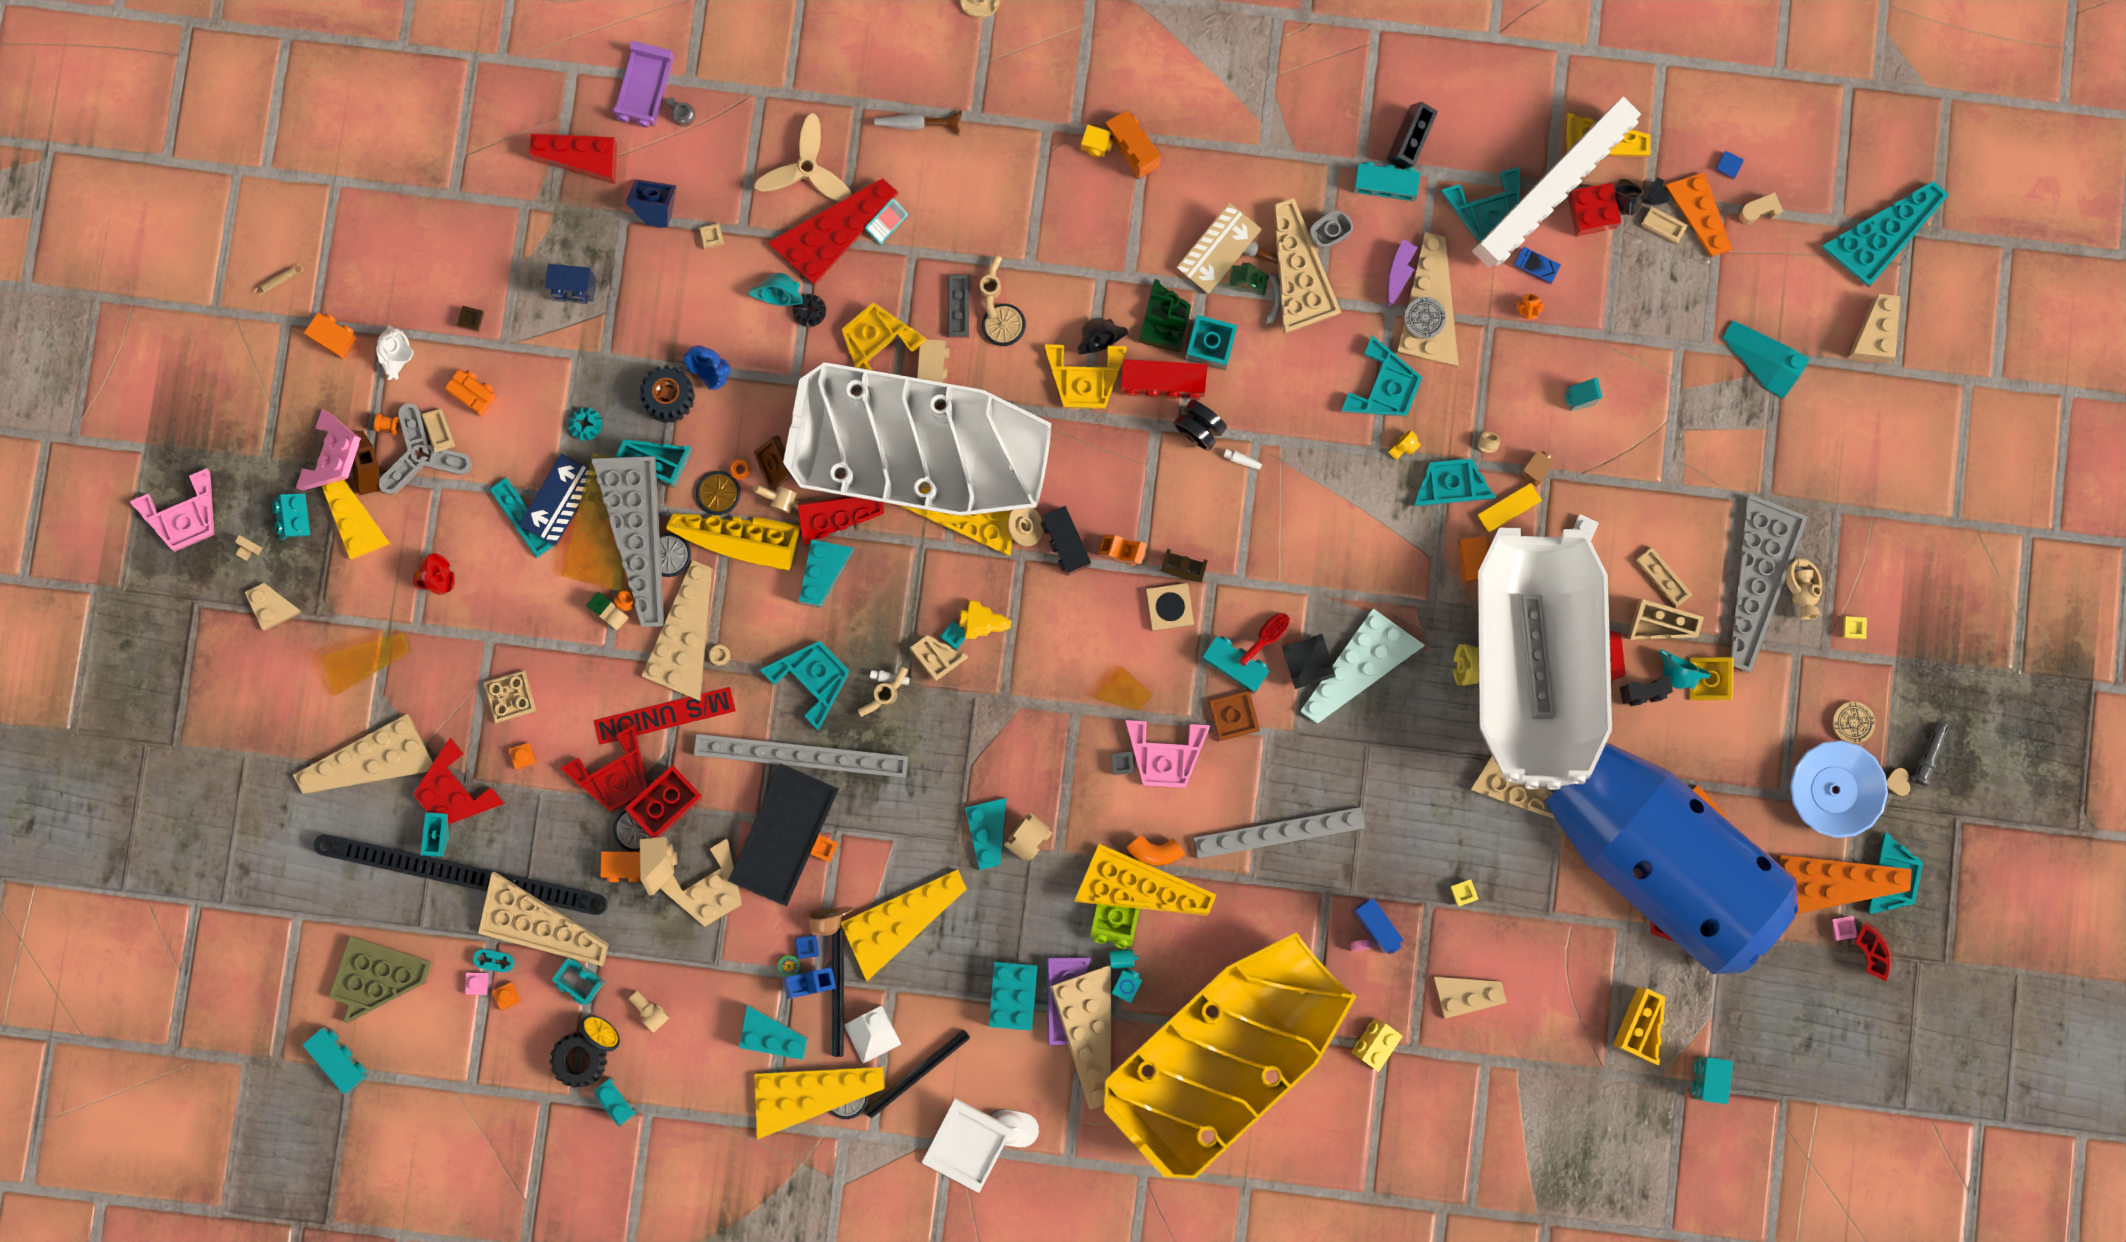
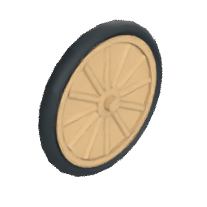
M1011 304L995 305L994 309L997 318L989 320L986 312L982 321L983 334L987 340L995 345H1012L1025 332V317L1017 307Z

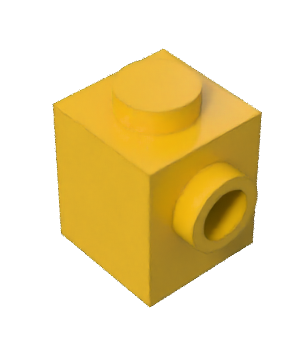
M1087 125L1081 143V150L1087 151L1093 157H1105L1106 151H1111L1114 141L1111 139V132Z

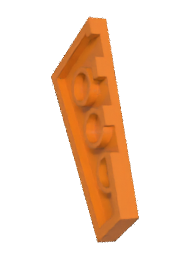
M1705 172L1664 186L1674 199L1678 209L1680 208L1686 217L1685 220L1689 226L1691 225L1696 232L1697 238L1710 257L1732 250Z

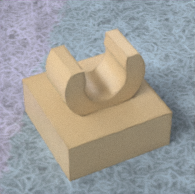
M240 535L235 543L241 545L236 555L246 561L250 557L251 551L259 555L262 547Z

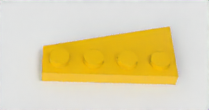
M1572 113L1566 114V153L1596 121L1587 117H1578ZM1635 130L1628 131L1624 135L1625 137L1607 155L1649 157L1650 135Z
M345 479L322 485L351 560L391 545Z

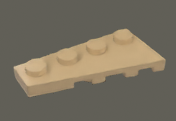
M1493 755L1470 789L1473 792L1545 817L1555 818L1545 803L1553 792L1544 786H1538L1536 789H1527L1525 785L1506 781Z

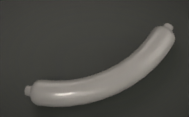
M1272 273L1269 274V281L1274 291V303L1269 315L1266 317L1265 323L1267 325L1274 322L1281 309L1280 284L1276 275H1272Z

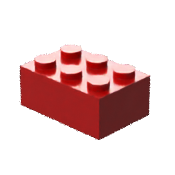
M672 765L626 806L625 811L650 838H658L665 834L700 802L702 795Z

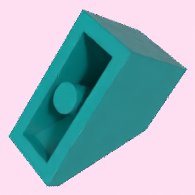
M1598 377L1570 386L1566 390V394H1564L1565 404L1570 407V411L1595 406L1603 398Z

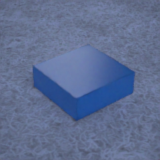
M1725 151L1716 171L1735 179L1744 159Z
M817 935L795 938L798 959L820 956Z

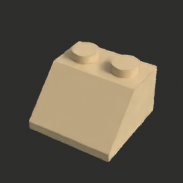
M666 837L640 839V876L650 896L654 895L674 874V865H677V854L673 852V846L668 843Z

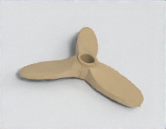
M814 113L807 116L801 130L799 161L763 175L757 180L754 187L758 192H771L788 187L804 179L808 180L817 191L836 203L852 195L848 187L837 176L816 163L820 148L821 130L819 119ZM805 164L810 165L812 170L805 172L801 166Z

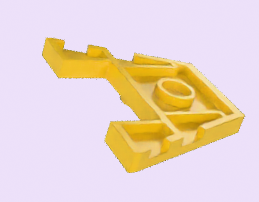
M872 303L842 328L849 353L852 355L855 364L854 368L871 371L873 369L868 364V361L898 336H900L910 351L916 350L927 340L926 337L876 303Z
M1045 344V351L1063 408L1106 409L1127 346H1108L1107 367H1064V345Z

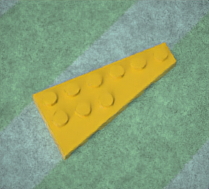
M930 487L923 488L920 493H928ZM898 505L1007 556H1011L1012 537L1007 525L1011 510L958 516Z
M958 870L841 922L866 981L872 978L873 975L967 890Z
M884 1067L754 1074L757 1139L885 1089Z

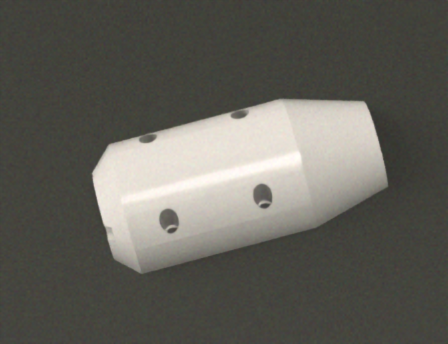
M824 362L799 379L793 420L789 430L783 463L801 488L958 516L1036 508L1040 499L1047 466L1051 423L985 390ZM862 388L860 395H853L856 389ZM946 403V407L943 410H936L938 404ZM846 473L843 479H837L840 474ZM930 487L928 493H920L923 488Z

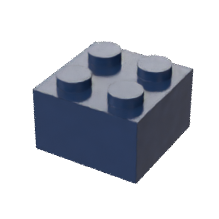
M548 264L545 289L555 301L566 302L569 299L575 300V303L587 304V301H594L596 276L590 267Z

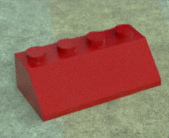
M1123 359L1120 392H1125L1126 396H1137V393L1146 394V397L1167 395V398L1177 399L1179 396H1188L1190 400H1199L1200 397L1205 395L1208 364Z

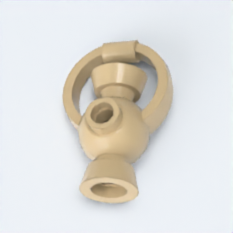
M1795 558L1786 570V582L1793 593L1792 601L1794 604L1803 607L1800 613V620L1819 618L1822 615L1815 605L1822 594L1821 575L1815 565L1807 559ZM1795 566L1806 567L1808 569L1794 572Z

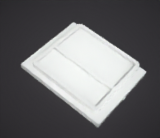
M955 1098L922 1163L979 1193L1013 1128Z

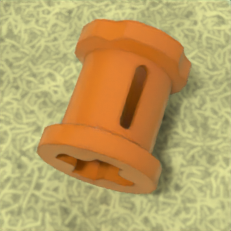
M377 413L374 421V431L379 432L381 430L397 435L400 426L399 417L391 418Z

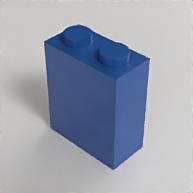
M1374 898L1366 900L1351 911L1381 953L1393 954L1402 947L1400 943L1404 941Z

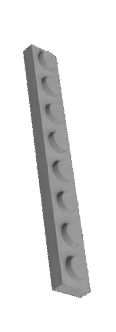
M1360 807L1194 838L1197 859L1365 829L1362 808Z

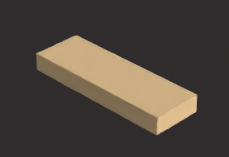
M1652 546L1634 560L1675 609L1693 595Z

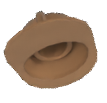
M844 906L833 909L811 910L802 914V918L808 920L813 935L828 936L837 932L840 927L841 916L851 912L853 907Z

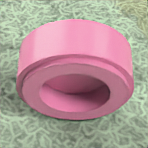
M1370 939L1354 941L1350 944L1351 952L1365 951L1373 948Z

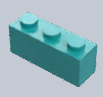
M1372 162L1358 164L1353 193L1415 202L1418 195L1421 172H1416L1413 168L1395 169V166L1392 165L1374 166L1375 164Z
M1216 636L1202 657V660L1255 694L1270 672L1266 669L1268 666L1259 659L1256 661L1251 659L1245 666H1242L1239 663V659L1247 651L1242 648L1237 650L1231 646L1232 642L1224 636H1221V638Z
M323 1027L308 1039L303 1046L343 1094H349L368 1077L365 1073L367 1069L360 1061L356 1062L351 1056L353 1052L347 1045H342L339 1042V1035L334 1029Z

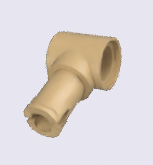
M636 991L629 998L630 1002L641 1012V1021L653 1033L670 1018L658 1004H650L639 991Z

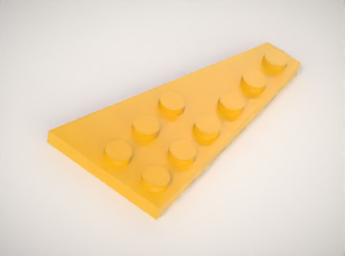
M1098 844L1074 902L1208 916L1216 894Z

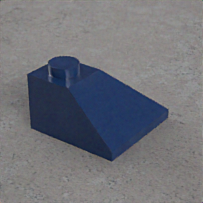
M635 179L626 204L646 225L667 228L672 217L676 185Z

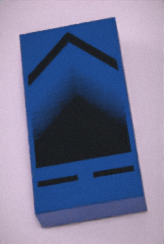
M1524 246L1514 264V267L1549 284H1552L1561 264Z

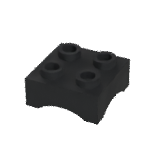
M1323 634L1282 646L1295 689L1336 677Z
M1670 675L1654 680L1651 684L1632 682L1627 683L1626 686L1619 687L1623 704L1629 703L1630 706L1641 705L1647 702L1646 699H1650V703L1662 701L1668 698V694L1673 692Z

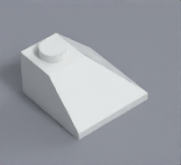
M883 1005L844 1025L862 1063L901 1045Z

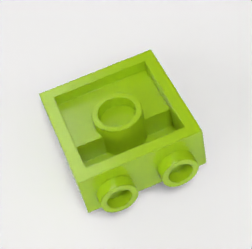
M1097 904L1090 937L1094 938V942L1099 944H1105L1108 941L1115 943L1117 948L1126 949L1127 946L1131 947L1140 909Z

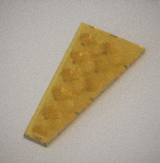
M593 453L561 576L624 591L621 554L614 538L609 521L610 517L606 504L603 501V494L597 481L594 464H592V459L612 457Z

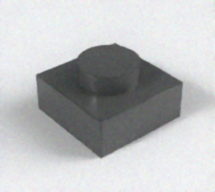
M1132 752L1111 754L1113 775L1134 774Z

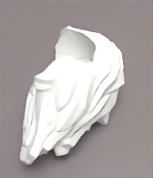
M388 325L387 329L379 336L376 352L379 362L382 364L385 373L388 374L387 379L391 380L392 378L398 379V372L405 363L411 360L414 351L410 348L408 338L404 332Z

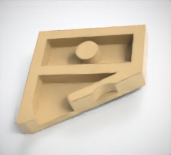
M928 635L910 647L911 652L935 682L968 659L966 654H961L951 649L950 646L937 642L936 639Z

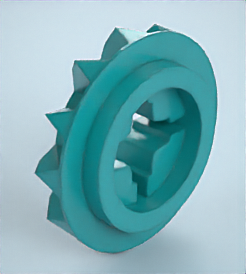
M581 407L573 411L569 418L568 428L575 438L583 441L592 440L601 432L602 419L594 409ZM587 417L588 422L594 426H586L583 430L582 425L577 421H584Z

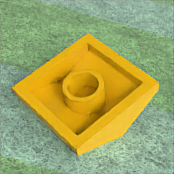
M1690 658L1691 663L1711 673L1709 678L1700 679L1695 689L1690 688V700H1733L1734 658Z

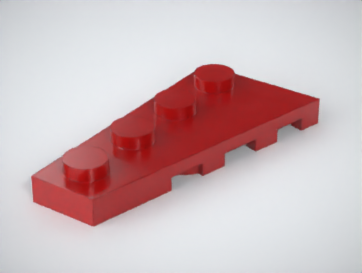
M850 496L797 503L803 546L809 544L811 540L827 537L828 534L838 530L842 531L851 525L860 524L884 514L883 502Z

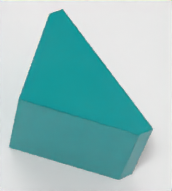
M425 812L420 855L443 857L449 841L448 815Z

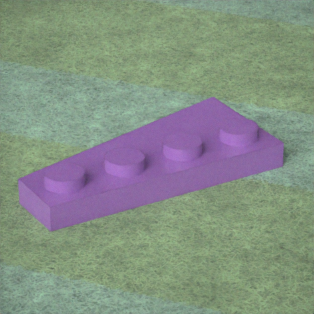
M1047 958L1048 1045H1069L1050 986L1086 973L1091 958Z

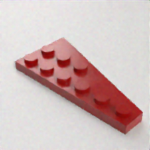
M882 178L771 240L768 244L815 285L865 231V227L899 193Z

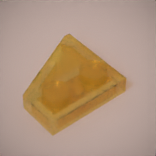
M1121 667L1094 697L1097 700L1139 711L1153 694Z

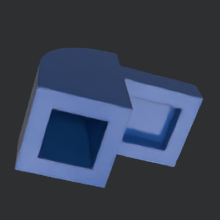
M832 967L783 978L787 999L836 989Z

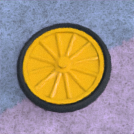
M588 1015L581 1019L580 1031L592 1046L602 1051H613L618 1048L620 1044L619 1034L608 1021L594 1015Z

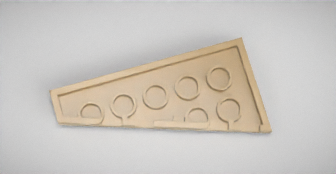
M1294 198L1275 204L1273 207L1283 334L1341 313Z
M1425 232L1408 305L1421 297L1432 298L1443 306L1446 322L1442 331L1430 339H1418L1411 335L1406 329L1404 322L1397 353L1458 368L1446 237Z
M692 560L642 677L701 701L713 569Z
M494 871L491 873L478 934L599 966L604 965L609 946L607 942Z

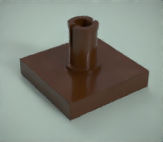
M779 435L771 437L754 451L769 490L776 489L777 486H780L792 476L783 463L786 450Z

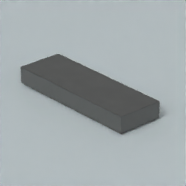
M948 275V338H969V275Z

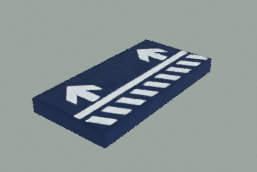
M561 453L519 523V527L556 547L596 481V472Z

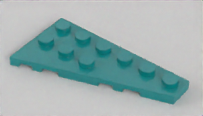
M1932 181L1906 198L1822 245L1821 248L1869 288L1948 197L1949 193Z

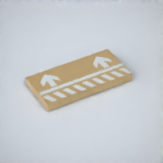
M1229 203L1177 268L1209 294L1262 228L1232 203Z

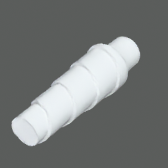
M1226 449L1223 456L1231 459L1230 462L1260 470L1262 466L1260 462L1238 451L1233 452Z
M871 670L870 678L877 679L878 682L891 683L897 674L883 670ZM905 677L902 684L909 685L910 678Z

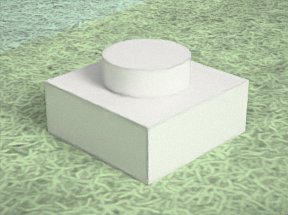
M1579 514L1572 529L1585 530L1591 541L1599 523Z

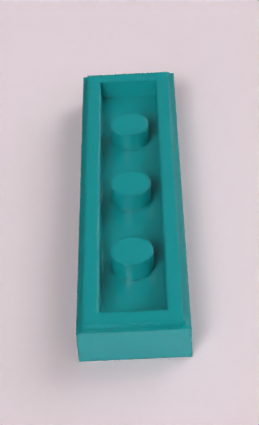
M507 477L489 489L536 558L554 547V545L519 527V523L527 512L528 507Z

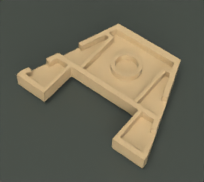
M728 839L710 848L721 867L719 870L684 891L674 875L660 888L704 927L742 905L739 886L728 881L734 868Z

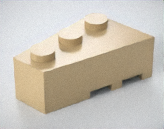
M1879 294L1872 300L1862 322V327L1847 358L1887 363L1896 358L1900 296Z
M1639 598L1626 639L1695 638L1699 636L1704 617Z

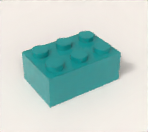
M994 962L989 1027L1032 1031L1037 966Z

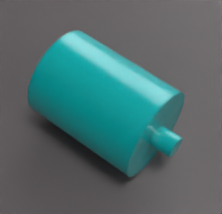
M1133 949L1110 951L1111 969L1135 967L1134 960H1138V956H1134Z

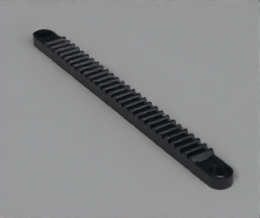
M327 834L318 836L313 846L317 854L486 892L488 891L491 873L493 872L492 870ZM324 839H328L331 842V847L328 851H322L320 848V843ZM496 872L550 906L591 915H601L608 908V901L601 894ZM595 898L600 899L603 903L602 908L598 911L591 908V902Z

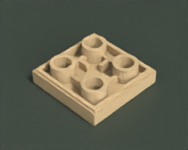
M525 670L484 682L496 724L537 712Z

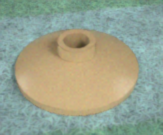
M1036 509L1011 510L1007 525L1009 533L1016 543L1026 547L1038 543L1043 534L1040 524L1042 518Z

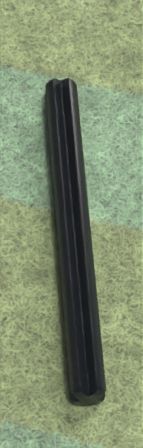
M839 928L837 932L832 934V971L836 989H832L833 1057H842L844 1055V929Z
M965 1030L959 1032L865 1109V1113L870 1118L877 1115L970 1039L969 1034Z

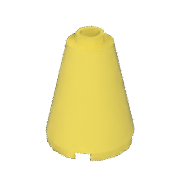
M1469 644L1458 645L1453 661L1457 662V669H1453L1457 685L1467 686L1479 683V647Z

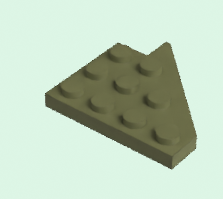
M350 936L329 998L349 1004L343 1021L344 1023H349L425 984L433 962Z

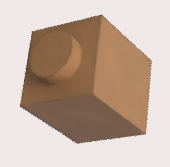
M1537 451L1520 474L1538 486L1555 462L1552 461V457L1548 453Z

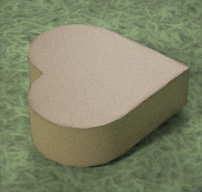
M1903 768L1894 769L1886 779L1887 789L1897 796L1907 795L1910 791V784L1907 782L1908 772Z

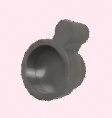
M673 97L667 99L668 106L673 109L672 117L677 125L685 127L693 123L696 115L695 110L690 104L684 102L677 103Z

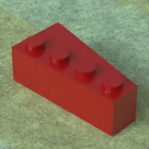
M553 134L530 135L529 154L533 161L615 184L618 144L614 137Z

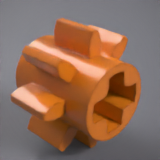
M1532 293L1521 297V301H1517V310L1520 311L1519 315H1522L1525 319L1537 318L1539 312H1543L1541 298Z

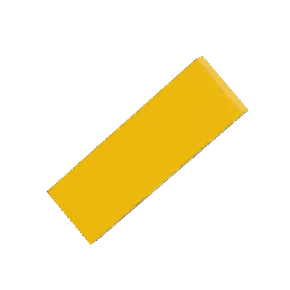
M1532 483L1481 512L1477 517L1486 532L1490 533L1540 503L1542 499Z

